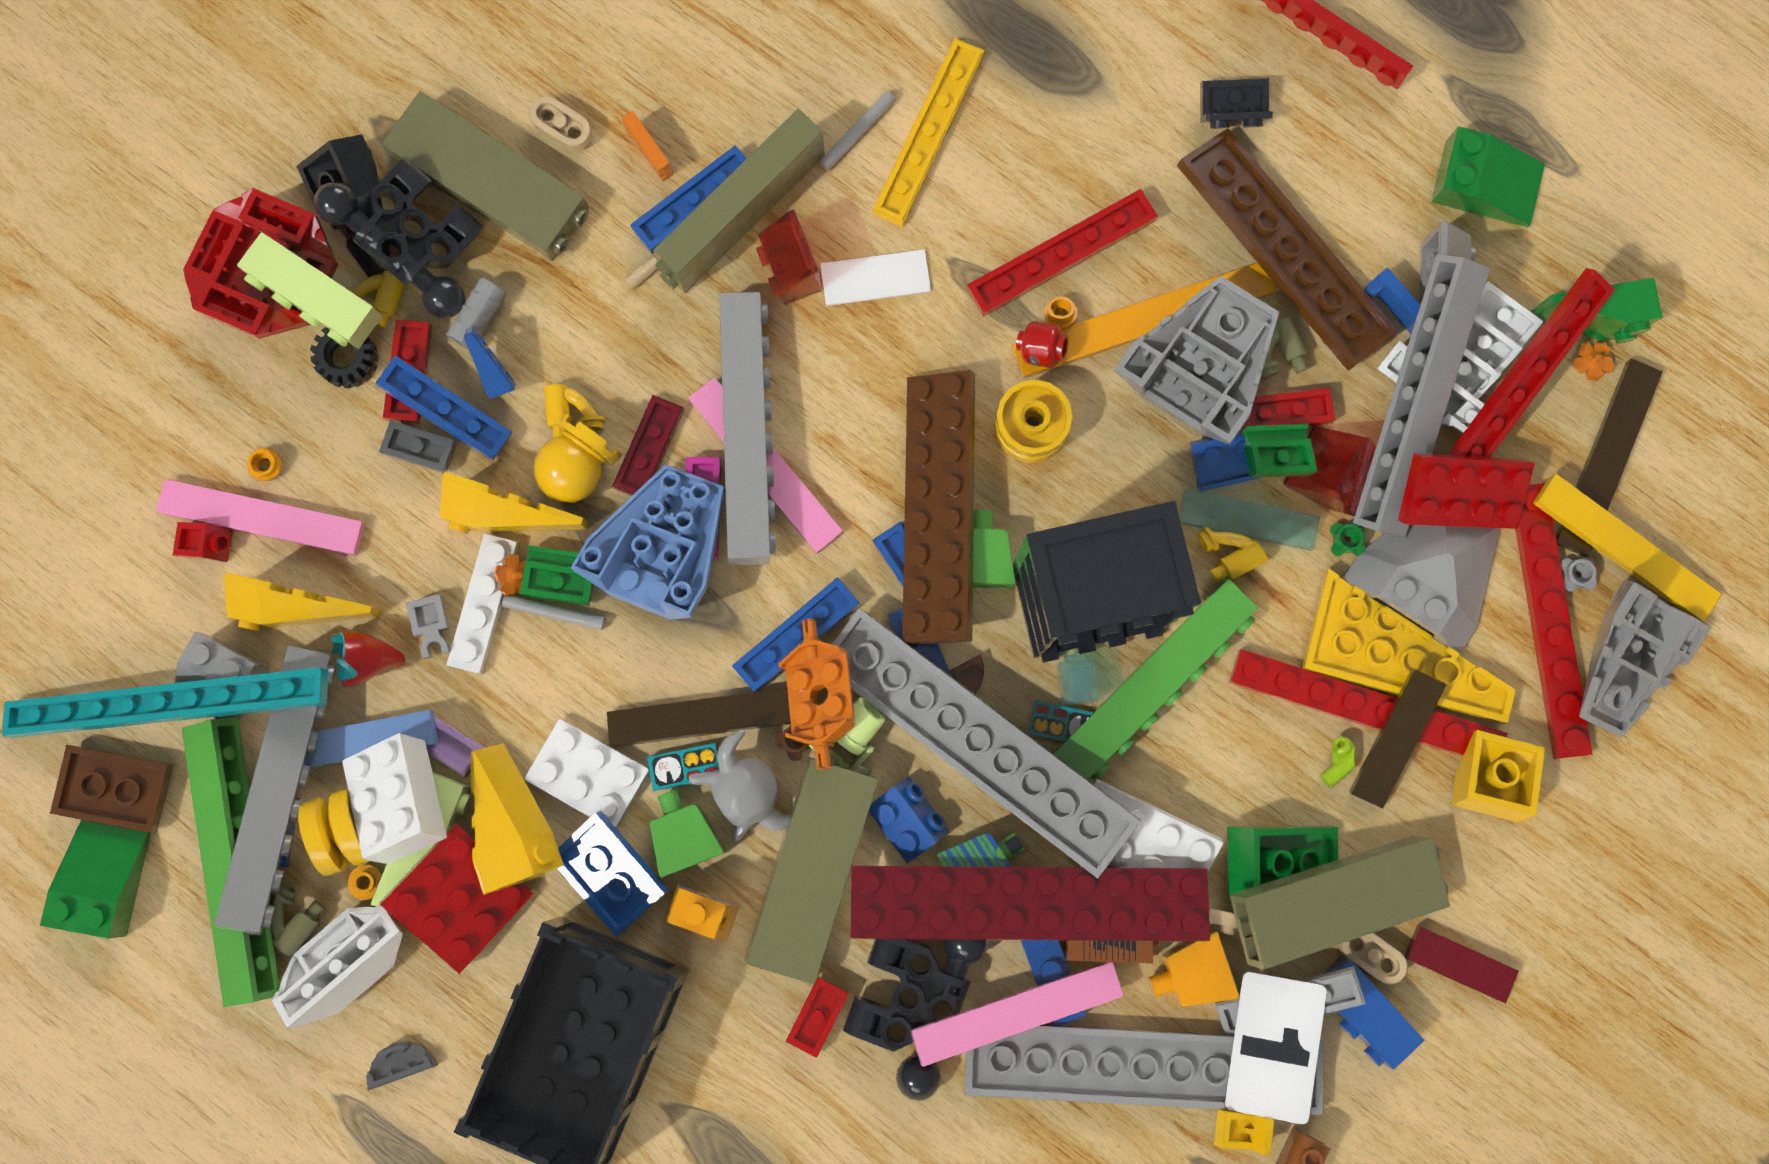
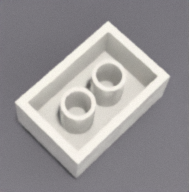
M398 733L342 760L362 859L391 864L447 838L425 740Z

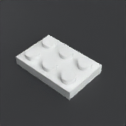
M559 719L524 780L589 817L601 810L612 824L618 828L650 771L647 767L566 721Z

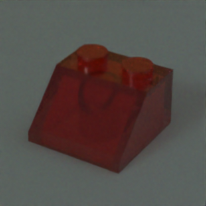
M790 210L758 234L761 246L755 248L762 267L768 265L772 273V277L767 279L774 297L781 296L784 305L821 292L818 268L795 210Z
M1313 426L1307 438H1311L1317 472L1308 476H1287L1283 484L1287 488L1329 510L1355 516L1376 445L1367 437Z

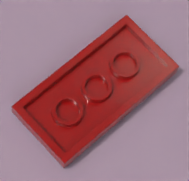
M1414 453L1398 521L1406 525L1518 529L1535 463L1527 459Z

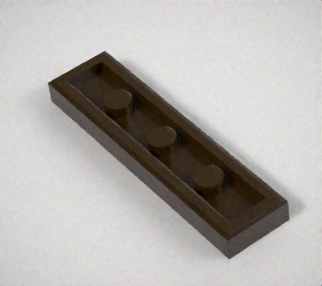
M1414 668L1411 669L1349 790L1352 795L1382 809L1384 808L1447 685L1446 683Z

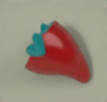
M341 631L331 636V641L334 643L332 654H339V659L336 660V666L339 668V671L336 675L337 678L342 680L343 687L361 685L382 671L405 664V656L402 652L373 636L357 631Z

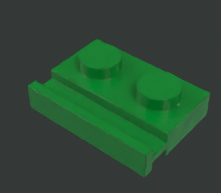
M1308 424L1247 426L1241 430V434L1245 436L1246 440L1244 450L1250 478L1308 476L1317 472L1311 438L1308 439L1306 430L1309 429Z
M528 545L527 560L525 561L520 589L521 596L590 606L593 584L571 569L579 554L578 552Z

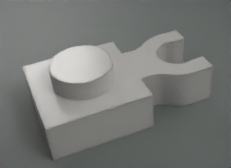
M438 594L407 602L406 606L413 636H423L421 644L422 657L424 659L433 658L431 646L434 643L440 644L443 654H449L451 650L450 644L442 635L443 630L450 629L443 596Z

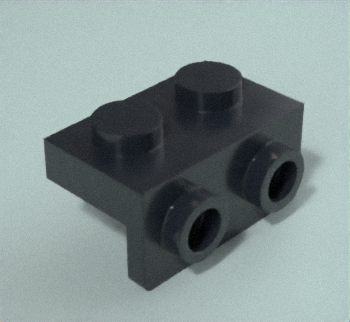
M1269 78L1200 82V123H1210V129L1230 128V122L1243 121V127L1245 128L1263 127L1264 120L1273 118V111H1269Z

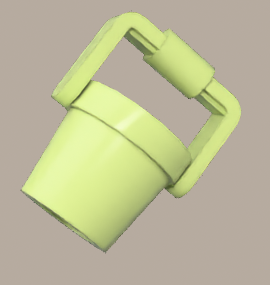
M860 697L853 703L855 726L837 741L845 749L858 755L852 762L861 765L872 753L874 747L869 742L885 721L881 711ZM829 748L830 756L839 759L838 766L851 768L852 763L848 765L842 760V757Z

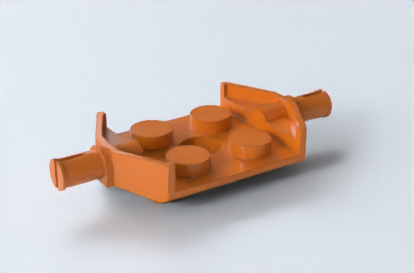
M806 619L802 621L804 636L802 644H799L778 663L780 668L786 670L792 734L785 733V737L813 746L816 755V769L827 770L832 768L829 748H833L834 743L855 726L848 652L839 646L828 644L818 639L816 619ZM823 688H827V699L823 704L818 705V693Z

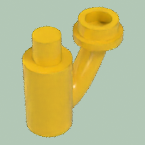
M384 271V274H377L367 278L351 292L362 299L378 289L373 307L383 317L376 326L385 328L388 318L395 317L405 285L389 271Z
M552 384L544 387L547 428L553 429V438L563 436V430L558 427V423L565 414L570 415L569 404H573L584 415V417L580 418V422L593 431L603 429L605 417L597 415L587 399L578 391L568 388L564 384Z
M1209 527L1203 528V532L1198 534V539L1206 552L1218 550L1219 544L1232 545L1239 549L1220 559V565L1210 570V574L1215 582L1226 577L1233 580L1268 561L1260 543L1253 541L1245 535L1233 532H1212Z

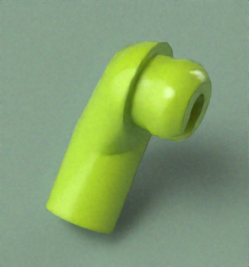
M1342 736L1333 741L1332 765L1319 776L1330 789L1355 768V747L1350 739Z

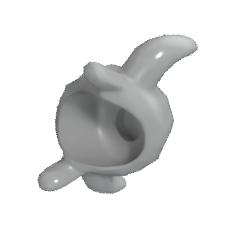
M744 730L731 733L719 746L717 755L719 770L689 775V781L693 785H710L713 797L721 812L733 825L737 826L731 836L732 841L735 843L741 841L754 823H759L766 829L778 831L786 829L790 814H780L773 809L779 790L772 770L758 759L747 757L738 760L735 750L745 735Z

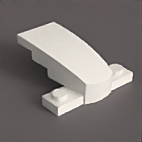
M1489 281L1485 284L1440 426H1453L1461 433H1464L1484 406V403L1478 399L1502 375V371L1523 349V345L1543 323L1541 319ZM1398 341L1376 368L1394 383L1397 382L1407 346Z

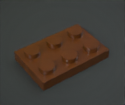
M66 745L50 814L157 833L173 764Z

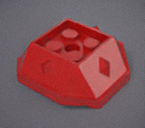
M252 188L242 193L241 197L227 201L212 210L183 268V272L191 295L192 308L196 312L261 339L310 325L299 317L302 313L301 310L295 306H292L290 310L286 309L271 298L274 294L273 291L265 287L261 292L244 280L247 274L237 264L261 232L331 279L338 267V263L320 220L314 213Z

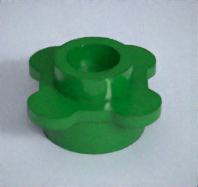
M1338 522L1334 523L1330 527V533L1333 535L1331 552L1335 556H1341L1344 553H1352L1355 556L1363 554L1365 551V545L1363 544L1364 527L1354 523L1346 525ZM1345 536L1350 537V542L1344 540Z

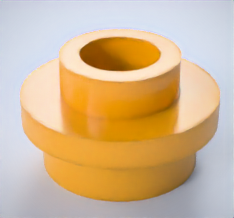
M1067 297L1052 299L1044 309L1046 323L1057 324L1062 329L1073 326L1077 321V307Z
M259 448L248 457L247 469L249 474L256 480L268 482L280 474L282 459L276 451L270 448ZM265 460H270L271 465L269 469L262 471V463Z
M360 865L356 867L348 878L350 893L360 900L373 899L383 875L382 872L373 865ZM363 876H367L370 879V885L367 889H363L360 886V879Z

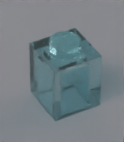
M1085 654L1064 656L1065 662H1059L1056 665L1061 706L1099 701L1094 659L1085 660Z

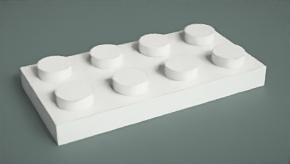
M1097 778L1095 779L1093 784L1141 819V822L1109 863L1116 868H1208V871L1210 870L1224 843L1222 838Z

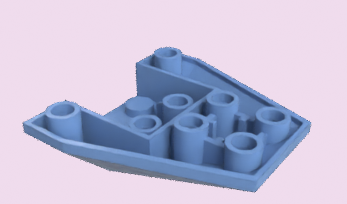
M664 465L587 538L571 569L610 596L669 620L691 618L708 587L725 494L724 486Z

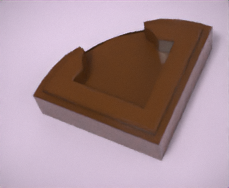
M981 654L950 670L953 678L974 694L980 688L984 677V662Z

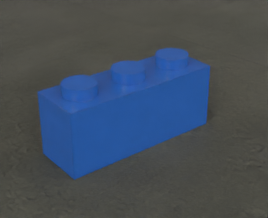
M1341 956L1323 974L1354 966L1366 1004L1336 1011L1343 1019L1339 1025L1352 1039L1355 1040L1359 1037L1367 1046L1364 1050L1365 1054L1378 1067L1384 1064L1394 1070L1425 1040L1352 960Z

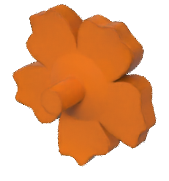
M1589 341L1579 344L1576 352L1578 358L1572 361L1573 368L1580 374L1586 372L1587 380L1597 381L1604 376V373H1611L1616 366L1613 362V357L1606 356L1611 347L1606 342H1597L1593 346Z
M509 554L507 558L502 560L503 566H495V579L497 582H501L499 591L504 595L515 594L516 591L520 594L525 561H519V555Z

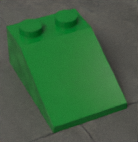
M1458 126L1445 142L1431 203L1528 228L1531 225L1545 163L1491 134Z
M1654 278L1612 284L1611 286L1615 289L1582 333V336L1599 341L1615 339L1616 344H1622L1636 340L1637 334L1650 331L1651 325L1663 318ZM1568 292L1550 295L1530 312L1543 321L1542 324H1545Z
M81 820L48 889L40 926L106 939L127 936L151 833Z
M1228 826V897L1230 898L1231 894L1338 860V827Z

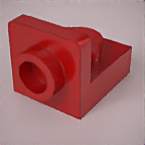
M177 522L172 556L227 562L233 531L230 528L208 523Z

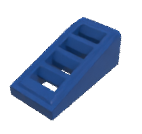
M473 327L467 328L464 333V339L487 396L491 399L515 390L516 384L514 379Z

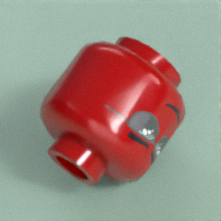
M1032 321L1027 325L1025 331H1019L1016 340V350L1021 351L1022 360L1026 364L1053 368L1059 361H1064L1068 350L1069 338L1068 335L1064 334L1062 327L1057 324Z

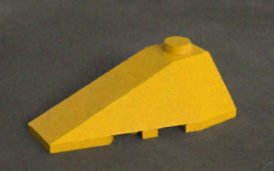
M447 472L443 474L440 518L448 522V529L468 535L469 530L477 532L587 530L589 523L583 517L537 503V506H533L529 500L512 493H505L503 497L498 495V491L489 488V485Z
M225 572L223 578L227 617L239 620L238 627L259 632L260 626L278 628L380 617L382 611L372 606L331 596L321 597L318 594L297 588L285 589L286 587L272 584V582Z
M502 743L472 751L471 793L474 795L475 815L472 816V828H475V847L472 849V861L483 894L544 876L564 866L553 832L505 744Z

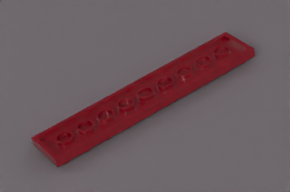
M851 866L850 939L1210 941L1208 868H1106L1100 877L1096 878L1083 867Z

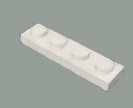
M484 533L447 666L483 675L504 594L499 591L501 582H497L495 579V566H503L502 560L507 558L509 554L517 555L518 542Z

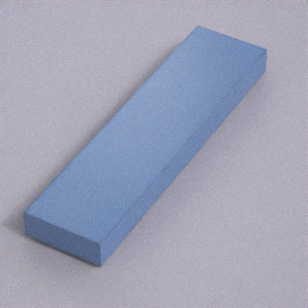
M434 710L315 731L319 733L314 753H307L305 766H310L311 769L343 763L342 760L398 733L425 740L426 747L439 745Z

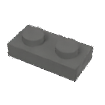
M390 420L379 452L385 456L444 473L448 471L457 442L450 438Z

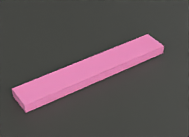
M714 377L688 399L724 442L722 386ZM773 448V454H766L767 467L773 466L774 487H767L768 496L771 500H775L776 506L815 553L818 554L843 534V530Z
M167 479L164 481L156 512L164 515L213 524L354 556L358 554L365 523L362 521Z
M1105 962L910 1030L920 1064L924 1067L1115 1000L1124 995L1113 962Z

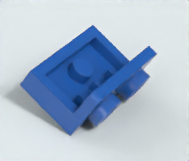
M909 776L893 786L870 805L869 813L907 864L949 833V829L946 827L941 814L932 808L926 800L922 788L913 782Z

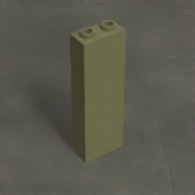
M421 91L418 92L381 143L392 158L399 162L402 158L406 157L432 180V184L551 261H553L557 254L561 255L566 250L570 242V235L576 227L580 228L585 223L589 215V206L584 196Z
M797 109L653 250L658 261L655 266L661 272L660 277L672 289L678 286L686 293L819 163L825 155L823 131L801 110Z
M830 756L832 768L827 770H817L816 758L808 757L745 957L747 965L810 984H815L878 783L876 777L870 776L872 769L852 763L850 769L838 766L839 759Z
M1410 836L1231 894L1230 899L1247 965L1265 970L1450 907L1448 886L1442 876L1439 864V851L1434 844L1433 838Z

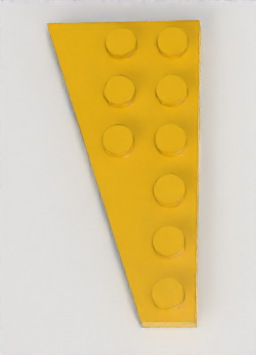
M1331 569L1326 570L1302 665L1303 669L1398 695L1411 669L1414 668L1447 684L1436 706L1501 724L1509 722L1516 691L1514 688L1482 667H1477L1461 657L1460 653L1451 647L1441 644L1432 638L1431 634L1388 606L1384 607L1366 595V592L1357 586H1352L1339 577L1340 575Z

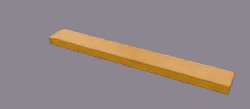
M1254 263L1063 329L1064 334L1068 335L1069 338L1067 354L1064 361H1059L1053 368L1026 364L1022 360L1021 351L1016 350V344L1013 345L1012 350L1022 377L1025 379L1134 342L1141 335L1144 336L1159 325L1160 321L1165 317L1171 316L1183 307L1189 299L1220 276L1258 299L1275 294L1277 288L1258 263Z

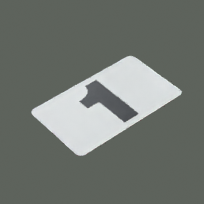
M1247 972L1243 975L1225 1099L1227 1109L1297 1124L1308 1122L1327 994L1326 988L1323 985Z

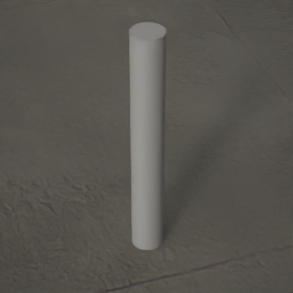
M886 91L819 161L820 165L829 171L896 101L895 97Z
M510 594L504 595L502 607L598 630H603L606 620L602 616Z

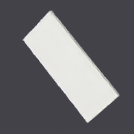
M925 249L820 263L826 306L931 292Z

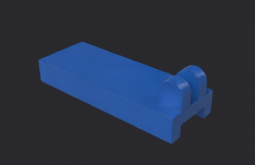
M1387 267L1364 290L1372 299L1378 296L1406 330L1412 334L1420 304Z

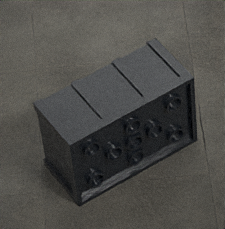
M1175 501L1028 533L1013 562L1016 587L1033 658L1041 657L1042 663L1059 660V652L1077 648L1079 655L1096 651L1095 644L1108 642L1109 648L1127 644L1125 638L1144 633L1146 640L1163 636L1162 629L1168 628V625L1178 621V618L1194 615L1193 608L1201 605Z
M561 916L544 921L541 924L537 934L540 938L521 983L516 984L510 998L513 999V1002L493 1050L486 1055L481 1069L484 1071L466 1114L459 1118L453 1133L464 1138L472 1136L536 1164H610L687 978L689 969Z

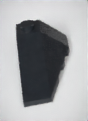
M362 134L329 140L296 166L313 202L314 195L321 186L329 182H341L352 188L359 202L358 210L370 219L369 196L372 189L379 183L372 152ZM381 198L377 199L378 204L383 208ZM345 224L331 225L334 230L340 229L346 237L347 249L368 278L386 270L378 266L374 258L352 240L356 234ZM383 245V253L390 257L389 245Z

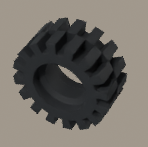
M323 328L322 332L325 335L322 338L316 335L314 340L318 344L317 346L311 345L310 351L314 353V356H310V359L315 365L313 368L316 372L339 388L340 385L345 389L351 388V384H354L356 387L361 386L360 380L363 378L368 381L371 378L368 373L370 370L376 371L377 366L373 363L378 361V355L374 352L377 348L371 339L367 337L359 349L355 347L356 359L350 366L340 368L335 366L333 362V353L340 344L327 336L330 331L328 328Z

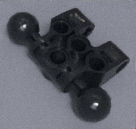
M406 157L402 158L372 189L369 196L370 219L358 210L359 202L357 195L351 187L341 182H329L321 186L314 195L313 204L316 213L323 221L331 225L345 224L356 234L352 240L374 258L378 266L389 271L406 287L413 283L422 291L424 306L430 314L438 318L447 319L455 317L460 313L462 305H465L466 297L459 282L450 277H435L426 268H448L483 230L484 227L459 204L439 223H432L429 216L423 210L415 208L413 202L423 193L432 180ZM381 197L389 198L394 203L395 208L385 210L380 207L377 199ZM415 221L421 227V232L417 234L409 232L405 228L404 222ZM386 244L395 246L399 251V256L395 258L386 256L382 251V246ZM441 244L444 246L448 253L447 256H436L432 252L431 245Z
M875 939L867 963L897 975L901 982L898 983L894 990L893 1003L891 1005H884L861 996H855L843 1031L851 1036L893 1052L913 1043L910 1030L943 1019L935 1016L932 1007L937 1001L943 1000L950 1003L953 1009L950 1016L961 1012L971 983L970 980L965 978L969 964L976 963L983 958L988 949L989 940H944L943 943L945 951L949 955V960L945 970L939 968V963L930 945L916 940ZM917 954L928 956L931 961V967L925 972H917L911 965L912 957ZM905 988L914 989L919 995L918 1002L912 1006L904 1005L899 998L900 991ZM894 1022L903 1024L907 1030L906 1036L899 1040L891 1038L887 1031L888 1025ZM916 1051L915 1055L907 1057L899 1065L896 1073V1082L904 1096L911 1100L922 1101L929 1099L937 1092L941 1082V1074L936 1063L924 1067L921 1066Z

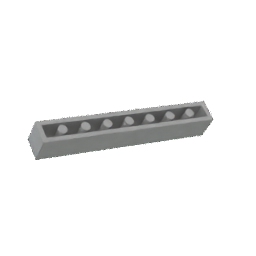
M1436 254L1353 520L1354 524L1406 537L1409 525L1398 521V516L1413 454H1432L1488 278L1489 267L1464 257Z
M760 292L719 293L728 566L769 564L770 554H776V533H769V521L775 520V500H768L767 487H774L773 466L767 467L766 454H773L772 433L765 434V421H771V401H764V389H770V368H763V356H769V337L762 336L761 325L768 324L767 304H761Z
M288 646L281 672L322 667L328 670V686H331L336 666L330 665L331 654ZM326 705L270 711L214 924L217 928L261 935L263 927L270 928L275 906L269 905L272 891L279 892L284 871L278 870L281 856L288 857L293 836L287 835L290 821L297 822L299 807L302 801L296 800L299 786L306 787L310 766H305L308 752H315L319 733L313 732L316 718L323 720Z

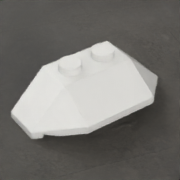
M382 906L347 908L294 953L282 978L279 992L275 993L272 1000L288 1029H294L339 1014L394 967L403 933L386 909Z

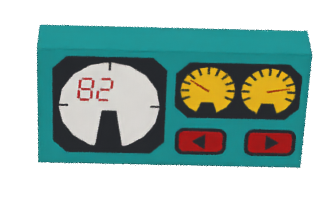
M1035 700L1028 734L1066 742L1094 712Z
M716 743L647 757L653 791L692 784L689 781V775L719 770Z

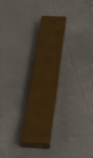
M1632 358L1625 363L1576 486L1579 491L1607 511L1663 371ZM1561 524L1556 535L1557 545L1584 557L1589 556L1593 547Z
M787 688L606 712L609 746L611 748L791 724Z

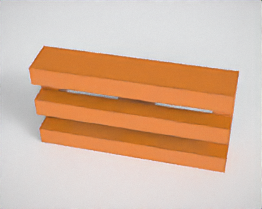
M633 110L621 117L627 132L662 182L673 176L669 161Z

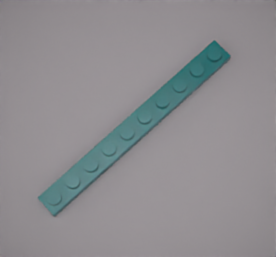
M318 667L4 702L2 736L17 738L327 705L328 670Z

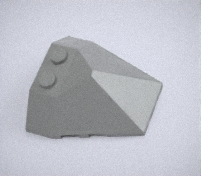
M1220 276L1189 299L1183 307L1171 316L1165 317L1160 321L1159 325L1147 334L1141 335L1136 339L1114 371L1144 399L1201 435L1230 445L1250 417L1279 311Z
M1409 525L1405 538L1383 533V535L1365 548L1363 554L1355 557L1342 579L1352 586H1357L1372 599L1377 597L1430 631L1432 638L1461 654L1478 625L1500 528Z
M1624 580L1620 588L1613 594L1611 603L1602 620L1592 651L1579 717L1621 738L1650 707V704L1646 701L1657 688L1660 687L1665 690L1672 682L1668 676L1680 663L1687 665L1691 661L1711 629L1710 626L1697 618L1657 598L1658 595L1643 586Z

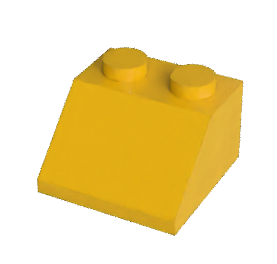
M1479 730L1474 731L1456 771L1451 805L1515 822H1521L1536 816L1545 747Z

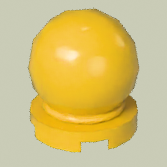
M565 414L558 423V427L563 430V436L548 440L539 449L534 460V476L538 487L548 497L559 502L574 503L587 498L597 489L602 478V464L608 463L614 466L621 453L616 449L611 453L607 451L608 447L605 446L607 444L605 439L580 421L574 427L571 425L572 417Z

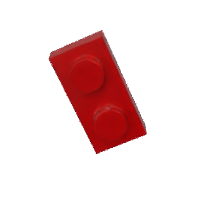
M818 976L785 1042L817 1058L849 995V991Z

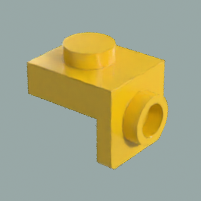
M1218 1109L1214 1138L1215 1146L1221 1149L1253 1150L1262 1155L1271 1154V1146L1274 1139L1273 1118Z

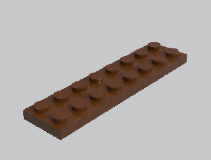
M1228 128L1179 161L1177 167L1347 371H1350L1399 333L1388 317Z
M971 370L907 377L902 640L910 645L972 642L975 373Z

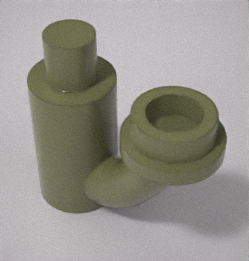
M1287 317L1277 321L1260 381L1271 378L1279 373L1277 361L1271 362L1272 352L1276 343L1286 364L1292 363L1296 374L1309 368L1304 358L1308 355V351L1293 318Z
M282 882L279 892L272 891L274 895L272 906H275L270 927L272 936L275 939L273 941L275 947L285 955L292 957L321 923L318 917L325 910V907L320 902L314 900L307 909L300 908L291 921L285 925V905H292L294 903V897L297 895V892L291 886Z

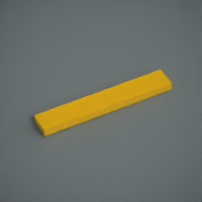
M954 38L872 210L873 215L900 227L904 226L984 57L985 50Z
M1557 474L1549 477L1533 502L1537 507L1676 608L1702 622L1706 621L1722 595Z

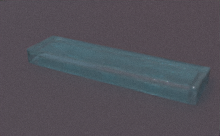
M1187 488L1183 493L1179 513L1180 522L1184 525L1199 528L1209 527L1211 530L1219 532L1239 533L1251 539L1308 551L1314 550L1320 516Z

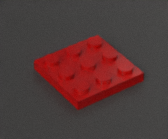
M455 822L446 832L447 838L435 843L379 903L460 974L534 893L525 884L519 883L483 894L472 861V849L475 847V839Z

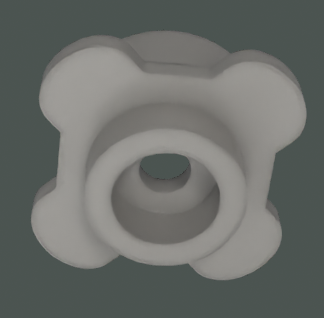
M1582 557L1574 561L1566 558L1560 562L1564 575V587L1567 592H1573L1576 588L1592 590L1596 587V568L1594 561L1590 557ZM1576 571L1581 573L1580 577H1576Z

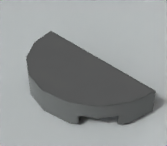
M410 1041L393 1043L379 1051L372 1061L366 1076L367 1089L369 1091L433 1068L438 1063L433 1054L421 1044Z

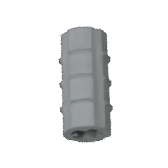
M480 278L474 290L471 291V295L465 305H462L457 318L453 319L454 323L446 334L447 337L468 349L464 339L466 329L473 327L482 337L488 324H491L490 321L494 314L499 310L506 292L494 283Z

